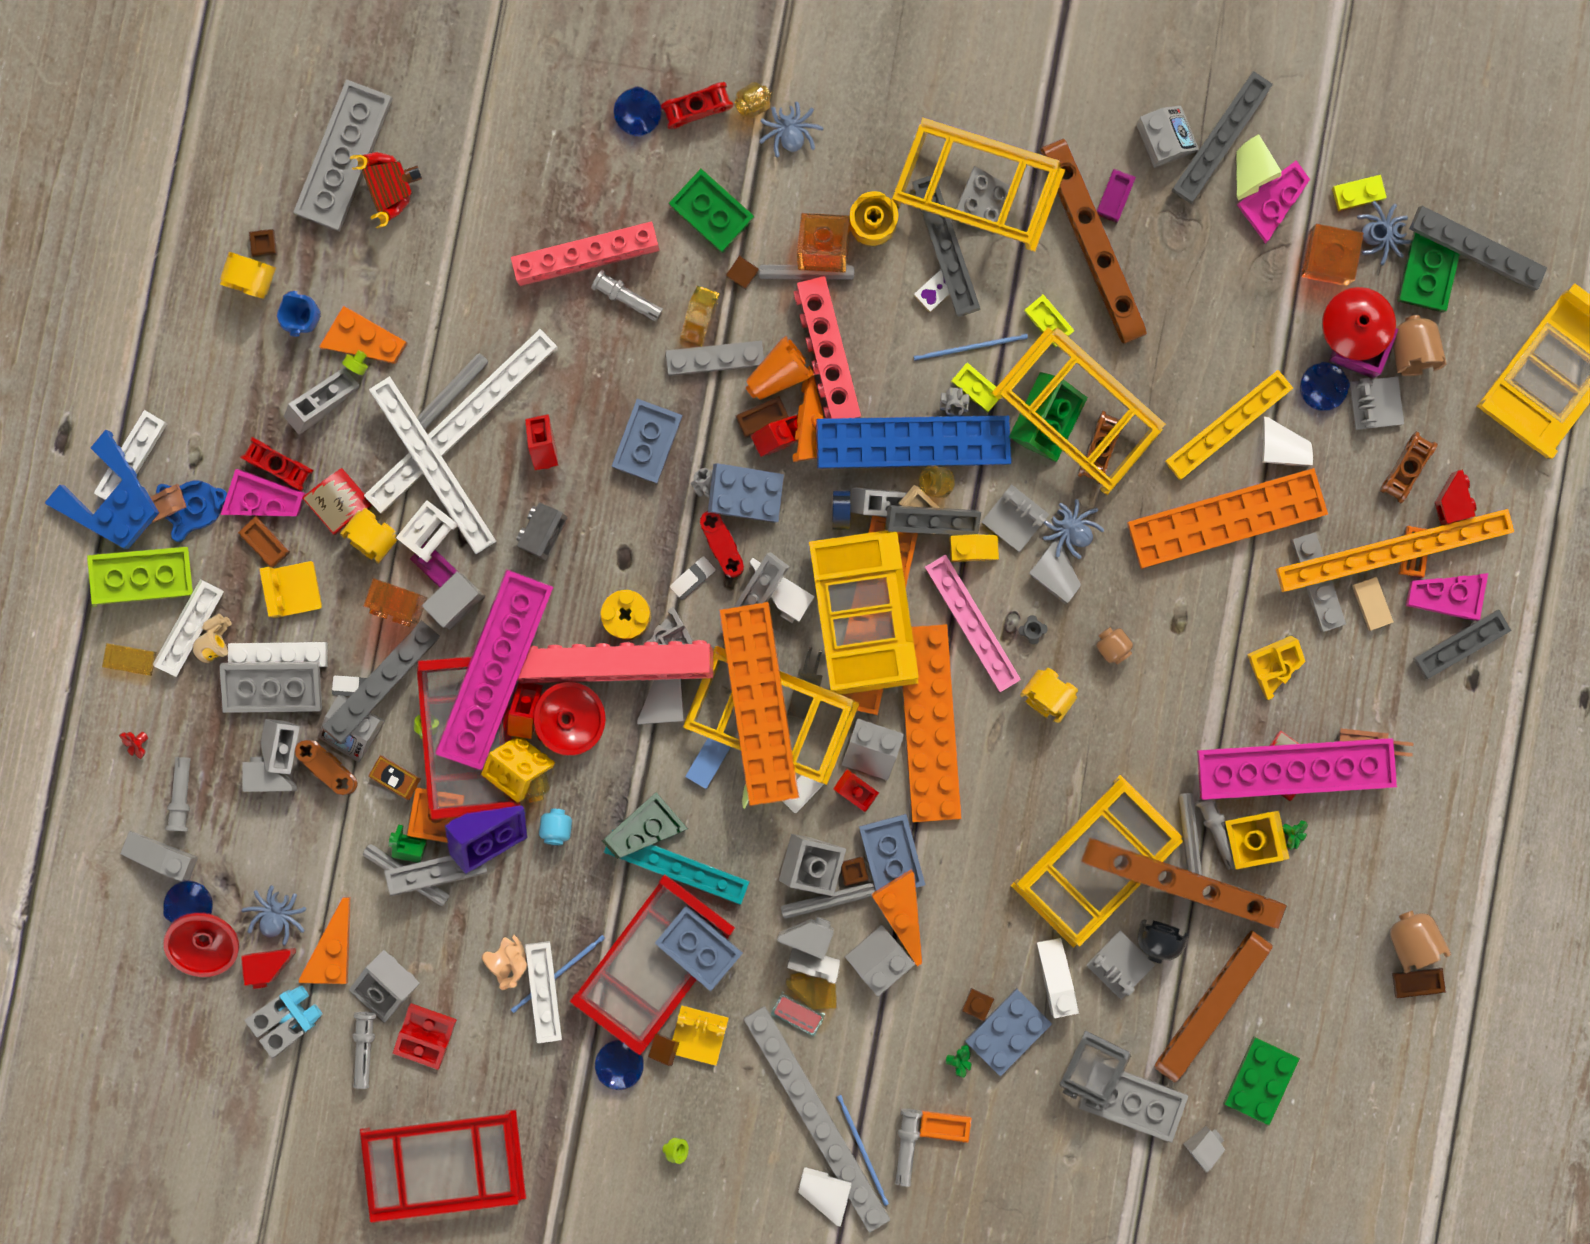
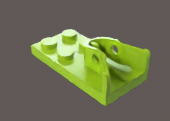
M188 547L87 555L92 607H97L99 604L191 596L193 593Z

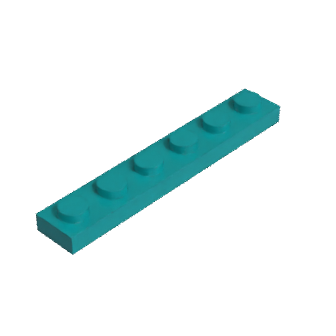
M653 844L619 858L661 875L665 874L669 878L738 904L742 903L750 882ZM605 847L604 853L614 856L613 853L607 847Z

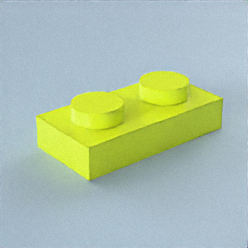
M1381 175L1337 185L1332 188L1338 211L1370 204L1373 201H1382L1387 198Z
M1041 295L1024 310L1026 315L1042 333L1047 327L1051 330L1058 327L1068 337L1075 331L1044 295ZM1052 342V345L1056 348L1057 345Z
M968 363L963 366L951 381L957 388H962L964 394H969V398L987 413L999 401L992 394L996 386Z

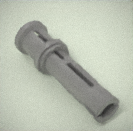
M603 270L598 273L591 286V289H597L608 295L610 300L615 301L617 299L654 322L658 320L661 315L660 312L663 311V308L624 287L621 280L616 281L605 275Z
M175 757L172 800L169 806H167L169 821L168 826H165V830L188 832L186 818L190 807L187 804L191 758Z
M1216 799L1199 800L1195 803L1196 807H1199L1205 819L1204 825L1212 832L1226 869L1235 868L1229 836L1223 823L1225 821L1224 814L1220 813L1215 802Z
M355 1012L356 1029L353 1039L356 1042L353 1087L366 1089L369 1088L371 1042L375 1039L373 1019L376 1018V1013Z
M904 1108L901 1109V1114L903 1115L901 1129L898 1130L901 1142L895 1184L908 1187L911 1186L915 1143L920 1137L918 1127L919 1119L922 1117L923 1112Z

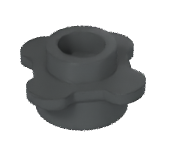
M1034 615L1029 616L1024 626H1020L1018 629L1019 634L1027 637L1030 644H1037L1042 634L1048 631L1047 626L1038 621Z

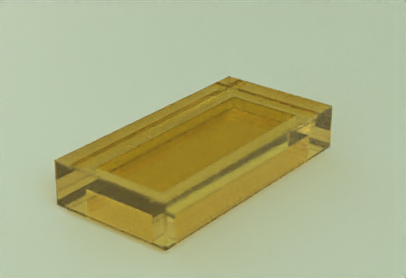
M106 643L102 667L152 676L153 663L157 652Z

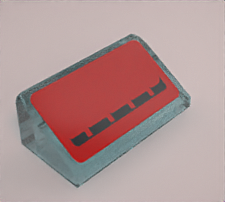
M781 992L771 1011L772 1015L812 1036H815L825 1018L824 1013L784 992Z

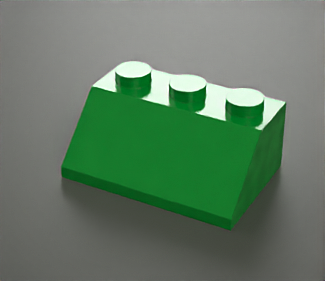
M1040 372L1025 403L1030 406L1055 376ZM1062 379L1035 412L1068 440L1088 397ZM1021 413L1019 414L1009 437L1021 446L1057 462L1062 449Z

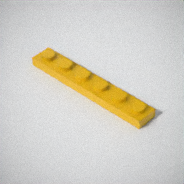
M1279 370L1275 371L1168 458L1165 463L1177 478L1181 480L1291 391L1293 387Z

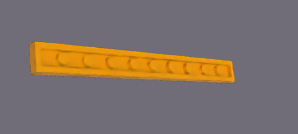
M1505 509L1276 569L1281 591L1286 592L1514 532L1509 510Z

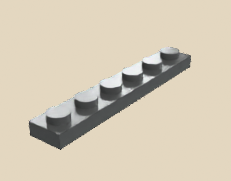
M1252 72L1184 171L1172 192L1190 204L1193 203L1273 86L1271 82L1256 72Z
M933 175L912 182L916 197L924 199ZM937 185L932 202L946 206L939 185ZM921 210L957 318L979 311L980 305L951 220Z
M1424 206L1418 207L1409 230L1533 291L1539 289L1547 267Z
M421 620L322 726V729L341 745L411 670L417 661L436 643L440 635Z

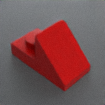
M846 769L833 787V790L864 812L867 811L879 794L877 790L848 769Z

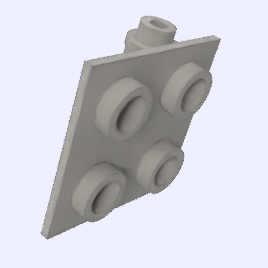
M974 166L956 209L997 222L1010 185Z
M1398 377L1371 380L1370 378L1360 379V381L1350 382L1356 430L1404 425Z
M1011 484L983 519L982 523L1020 552L1049 514Z
M1120 930L1086 966L1122 1000L1126 995L1129 996L1134 991L1133 987L1155 964Z

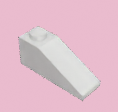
M754 558L750 561L751 566L756 572L761 563ZM784 577L771 596L778 610L782 612L780 616L790 623H793L794 620L800 622L815 597Z
M1061 938L1037 942L1051 1015L1054 1018L1078 1014L1074 988Z

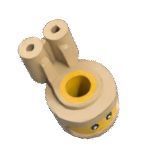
M217 614L203 623L202 629L207 633L197 638L193 644V653L201 662L210 663L218 656L225 657L228 655V649L221 636L231 626V621L228 617L223 618L221 614Z

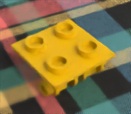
M681 1005L673 1035V1040L680 1042L676 1055L716 1066L729 1018Z

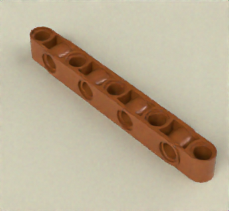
M1063 138L1041 147L1042 155L1059 160L1060 168L1065 169V171L1071 174L1070 179H1062L1057 193L1121 342L1126 344L1147 335L1146 327L1066 140ZM1081 214L1087 215L1090 223H1081L1078 216ZM1097 259H1106L1109 267H1099ZM1123 302L1126 304L1127 312H1119L1116 309V303Z
M1089 838L1081 862L1092 867L1279 929L1287 905L1279 901L1094 838ZM1118 856H1122L1121 863L1118 866H1114V860ZM1166 871L1165 879L1159 881V875ZM1210 886V892L1203 896L1204 889ZM1254 901L1252 909L1247 911L1248 904Z

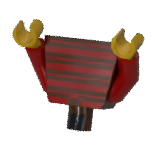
M380 152L352 155L350 159H357L358 161L357 167H352V170H362L377 212H379L372 215L371 220L378 217L380 225L376 226V228L384 227L388 224V221L400 215L410 202L412 191L409 184L422 179L419 168L416 165L404 170L400 160H396L392 155Z

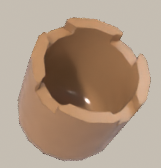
M1413 315L1405 318V322L1396 327L1399 330L1393 346L1397 373L1401 372V376L1422 375L1423 369L1433 367V371H1437L1447 365L1440 332L1434 321L1420 318L1419 315Z
M1413 910L1399 915L1400 921L1391 928V940L1405 973L1411 971L1410 966L1415 965L1417 969L1440 961L1439 955L1443 953L1445 957L1452 955L1435 920L1428 914L1419 913L1414 915Z

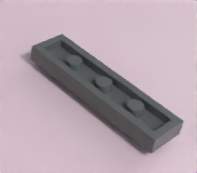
M888 505L885 529L889 532L973 535L979 533L982 512L968 509Z
M1496 610L1413 659L1424 678L1429 679L1512 630L1501 611Z

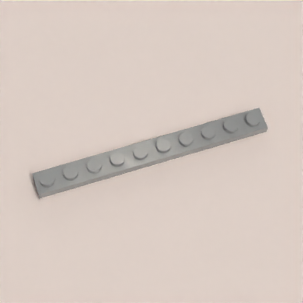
M766 1006L746 1016L744 1021L837 1179L851 1183L848 1197L869 1233L890 1221L889 1215Z

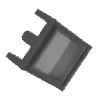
M1085 1030L1079 1046L1059 1084L1064 1089L1062 1093L1073 1099H1076L1077 1096L1085 1099V1104L1095 1110H1099L1100 1107L1106 1110L1131 1058L1130 1052Z

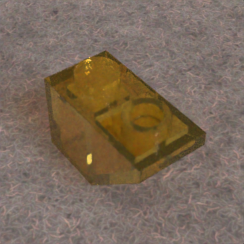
M700 286L696 287L689 301L680 336L681 340L703 347L716 311L720 293Z
M805 973L791 974V978H786V986L811 1009L837 1008L836 983L828 982V979L821 977H806Z

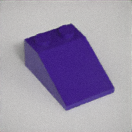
M522 806L467 813L460 818L453 819L445 826L449 854L465 874L528 838L525 810Z

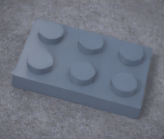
M637 399L614 458L612 468L658 484L683 415Z
M715 463L713 464L708 512L767 522H778L784 474Z
M906 814L859 826L876 891L911 869L915 875V887L925 886Z
M688 905L685 906L655 942L658 947L710 991L743 954L741 950Z
M1016 988L971 1033L965 1042L1001 1076L1052 1023Z

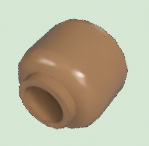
M1109 627L1098 635L1101 640L1098 641L1096 647L1108 663L1115 662L1117 665L1132 654L1130 650L1133 648V643L1121 628L1112 630Z

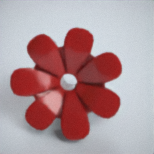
M132 732L120 734L119 737L122 739V743L127 747L129 746L127 752L131 756L136 754L139 759H142L146 753L142 748V744L148 740L146 733L141 732L136 737Z

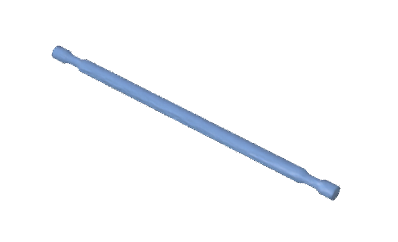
M1023 334L1017 337L1013 336L927 353L921 356L917 355L914 356V361L1013 342L1019 339H1028V336Z
M601 935L598 940L591 943L554 974V978L556 979L599 942H602L605 937ZM531 993L521 1000L518 1005L514 1006L511 1011L513 1013L516 1012L520 1006L532 999Z
M839 1095L837 1099L842 1106L844 1115L876 1188L882 1197L883 1204L886 1206L889 1203L884 1196V1191L848 1109L844 1105L843 1098Z

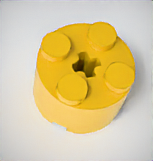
M876 191L867 192L858 197L850 209L849 227L856 240L865 245L877 246L892 238L898 222L896 204L885 194ZM870 215H875L877 222L873 223L870 220Z
M229 251L220 277V285L265 299V295H268L276 267Z
M364 508L362 512L357 511L340 535L344 539L348 537L352 540L350 544L371 560L375 557L376 563L379 564L397 542L395 538L397 536L395 534L396 531L386 523L380 525L375 519L376 516Z
M620 590L612 593L604 601L601 608V620L603 626L611 635L623 640L636 639L649 628L651 609L648 602L637 592ZM624 609L632 611L629 621L626 619L621 620L623 616L621 612Z
M1046 668L1045 671L1037 670L1020 693V696H1027L1028 698L1025 702L1035 711L1046 718L1052 715L1055 717L1053 721L1060 723L1077 700L1076 693L1078 689L1068 682L1064 684L1058 679L1059 675L1050 668Z

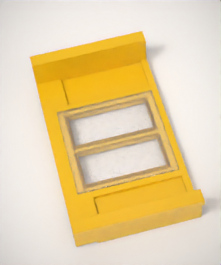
M1575 283L1560 295L1477 405L1479 409L1532 449L1550 459H1553L1558 451L1555 448L1590 403V294Z
M886 530L810 541L809 548L830 691L843 695L918 684L919 676L897 532Z

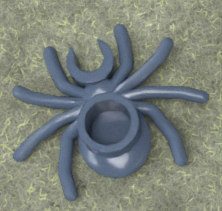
M795 102L796 116L793 107L790 106L791 114L788 116L783 115L782 108H780L779 119L776 108L772 107V115L778 124L766 121L765 119H761L760 122L778 129L766 134L759 142L762 144L768 138L778 133L774 142V152L778 158L780 156L778 150L780 137L781 143L786 150L796 152L804 144V136L802 134L804 133L809 140L811 149L814 150L813 138L803 127L815 128L820 131L823 130V127L816 124L802 123L813 113V108H810L800 118L799 102Z
M1373 201L1372 204L1377 209L1381 220L1376 216L1368 214L1358 215L1357 219L1367 218L1377 221L1366 224L1362 229L1361 235L1365 243L1380 245L1372 250L1362 251V254H1374L1381 250L1385 244L1384 255L1380 263L1384 265L1388 256L1389 244L1400 258L1404 257L1394 243H1411L1409 239L1399 240L1405 237L1407 233L1399 234L1397 231L1398 227L1401 228L1406 225L1399 221L1407 220L1408 217L1400 216L1391 220L1392 214L1397 207L1396 204H1393L1387 219H1385L1380 206L1376 201Z
M1075 499L1073 517L1072 512L1063 503H1059L1063 510H1058L1057 513L1063 517V520L1058 521L1053 516V525L1048 521H1044L1047 527L1058 533L1044 536L1043 540H1051L1061 536L1056 548V557H1060L1061 547L1065 540L1070 552L1078 559H1081V555L1074 550L1071 544L1078 547H1085L1091 544L1093 540L1092 531L1084 524L1104 532V529L1097 523L1082 520L1086 516L1098 512V508L1088 510L1077 518L1079 500Z
M271 885L267 893L266 903L258 891L255 890V897L264 907H246L241 910L243 913L262 911L251 921L248 933L252 932L254 924L260 918V931L269 938L279 935L283 925H285V936L282 942L284 946L289 938V923L286 920L295 925L301 933H304L303 927L288 915L302 913L306 911V907L287 911L292 908L297 894L294 893L290 902L289 896L285 895L284 901L280 903L277 901L279 892L272 895L274 886Z

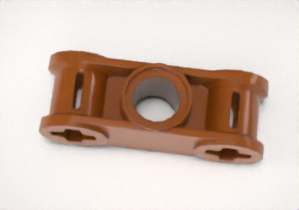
M1102 410L1086 453L1087 458L1094 451L1097 441H1102L1120 419L1107 415L1106 411ZM1121 431L1107 446V452L1101 454L1093 463L1104 473H1106L1109 459ZM1080 466L1077 476H1086L1094 479Z
M1414 432L1391 473L1383 482L1380 492H1387L1397 498V502L1403 503L1438 444L1436 442L1431 443L1422 438L1419 432ZM1406 461L1411 462L1413 465V472L1411 474L1404 470V463Z
M304 740L297 744L295 747L296 757L335 793L347 795L356 790L358 785L357 778L318 742ZM305 747H312V749L310 750L312 756H305L307 752L306 749H304ZM341 779L349 780L347 782L348 788H341Z

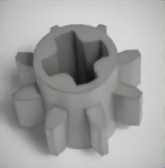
M950 387L946 393H941L940 410H945L947 416H960L963 412H968L969 394L964 395L962 388Z
M705 467L699 469L694 474V481L691 482V485L699 497L704 494L710 498L713 469L710 471Z

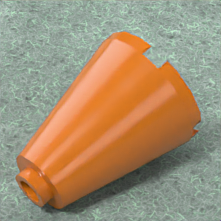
M785 336L746 380L748 385L745 388L753 399L758 397L761 400L813 377L814 372L811 366L806 368L804 365L806 364V358L791 339L788 340L787 336Z

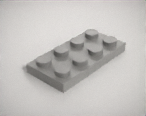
M320 662L220 664L223 713L307 712L322 710Z
M1094 1060L1085 1088L1103 1096L1116 1068ZM1124 1071L1106 1110L1101 1107L1099 1110H1095L1085 1104L1086 1100L1083 1098L1080 1099L1078 1107L1172 1143L1188 1095Z

